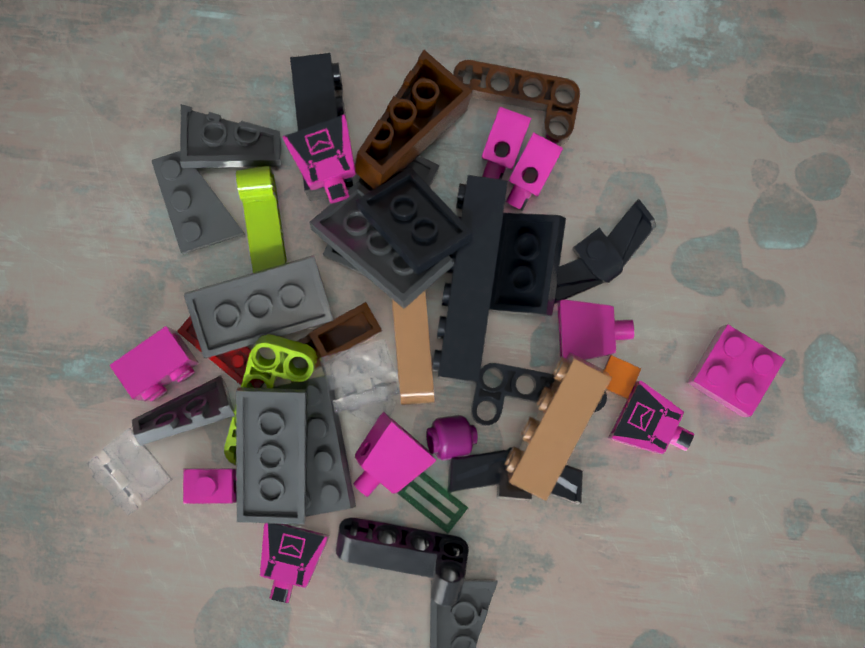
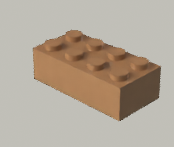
M569 352L567 358L561 356L552 372L555 378L551 388L545 386L536 403L539 411L535 419L529 416L521 431L523 441L520 447L514 446L505 461L509 482L547 501L612 379L605 370Z

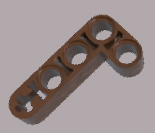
M463 60L455 66L453 75L462 83L465 73L472 74L470 83L465 84L473 91L471 98L544 111L543 138L558 146L565 144L569 140L574 129L580 98V89L573 80L474 60ZM482 75H487L484 88L480 87ZM496 78H502L508 83V88L503 91L495 90L491 85V81ZM528 84H534L539 88L540 94L536 97H529L524 93L523 87ZM560 90L568 91L572 96V101L561 103L557 100L555 93ZM553 122H561L566 127V133L555 135L551 132L549 125Z

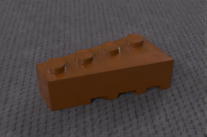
M423 50L412 71L410 70L404 79L401 88L389 102L381 119L377 121L358 150L355 161L356 174L373 189L397 176L467 111L473 91L426 50Z

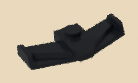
M640 199L636 200L607 237L599 227L572 248L579 258L559 266L554 304L559 300H565L602 283H609L622 273L623 267L656 227L654 217Z
M513 447L507 450L451 458L447 493L497 485L498 499L532 500L531 493L509 482L505 461ZM565 465L550 495L580 505L582 503L583 470Z

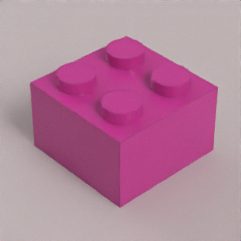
M727 324L719 328L687 384L741 417H751L785 359Z
M165 326L109 366L132 399L150 400V402H153L167 392L165 387L176 380L180 383L195 373L193 367L199 364V362L179 333Z

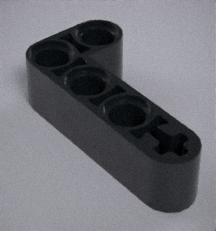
M500 363L484 365L480 370L479 383L475 385L471 405L473 420L482 426L495 424L502 414L505 397L537 403L545 386L550 388V385L555 381L554 375ZM494 369L501 374L502 381L498 387L491 388L484 383L483 375L487 370ZM520 376H528L533 380L534 388L530 394H522L518 391L516 381ZM606 391L594 412L601 410L605 406L607 401ZM481 402H490L495 407V415L489 421L482 420L477 414V407Z
M350 517L341 521L338 529L336 555L342 561L432 578L430 593L436 603L443 606H451L459 602L469 546L464 539L453 535Z

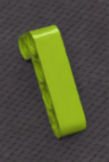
M263 166L236 170V181L239 197L244 208L253 273L287 263L277 188L271 167Z
M263 335L256 341L250 353L241 387L254 388L251 380L255 378L263 380L267 388L275 387L277 377L294 382L305 381L311 376L317 362L316 353L312 347L276 335ZM269 347L275 352L276 357L266 359L262 357L259 349ZM302 357L308 362L309 366L304 369L297 368L292 363V358ZM235 406V416L232 417L224 446L226 459L236 465Z

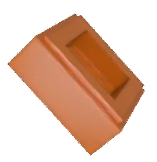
M610 355L604 370L612 379L606 390L628 399L641 368Z

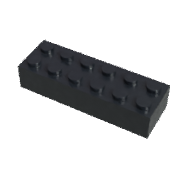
M468 175L466 184H459L456 208L462 209V215L459 218L473 232V240L449 255L452 258L453 266L446 273L453 274L452 283H445L442 306H448L447 317L440 316L437 338L443 339L442 350L435 349L432 371L438 372L439 380L473 385L479 383L508 184L507 180Z

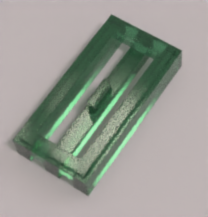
M422 472L419 477L459 508L456 513H453L414 480L397 492V494L448 534L468 507L451 493H447L445 488L425 472ZM409 486L451 520L447 524L408 494L406 489Z

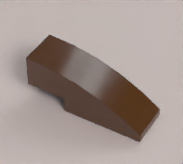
M365 302L333 319V321L309 332L307 336L297 340V342L306 344L315 351L317 362L313 370L314 372L382 332V329ZM302 357L292 358V363L297 368L304 369L309 366L308 362Z

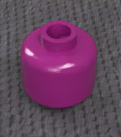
M462 415L436 418L432 422L431 427L427 428L426 431L427 446L430 453L435 454L442 461L451 460V458L469 456L473 445L478 442L475 425H470L466 417Z

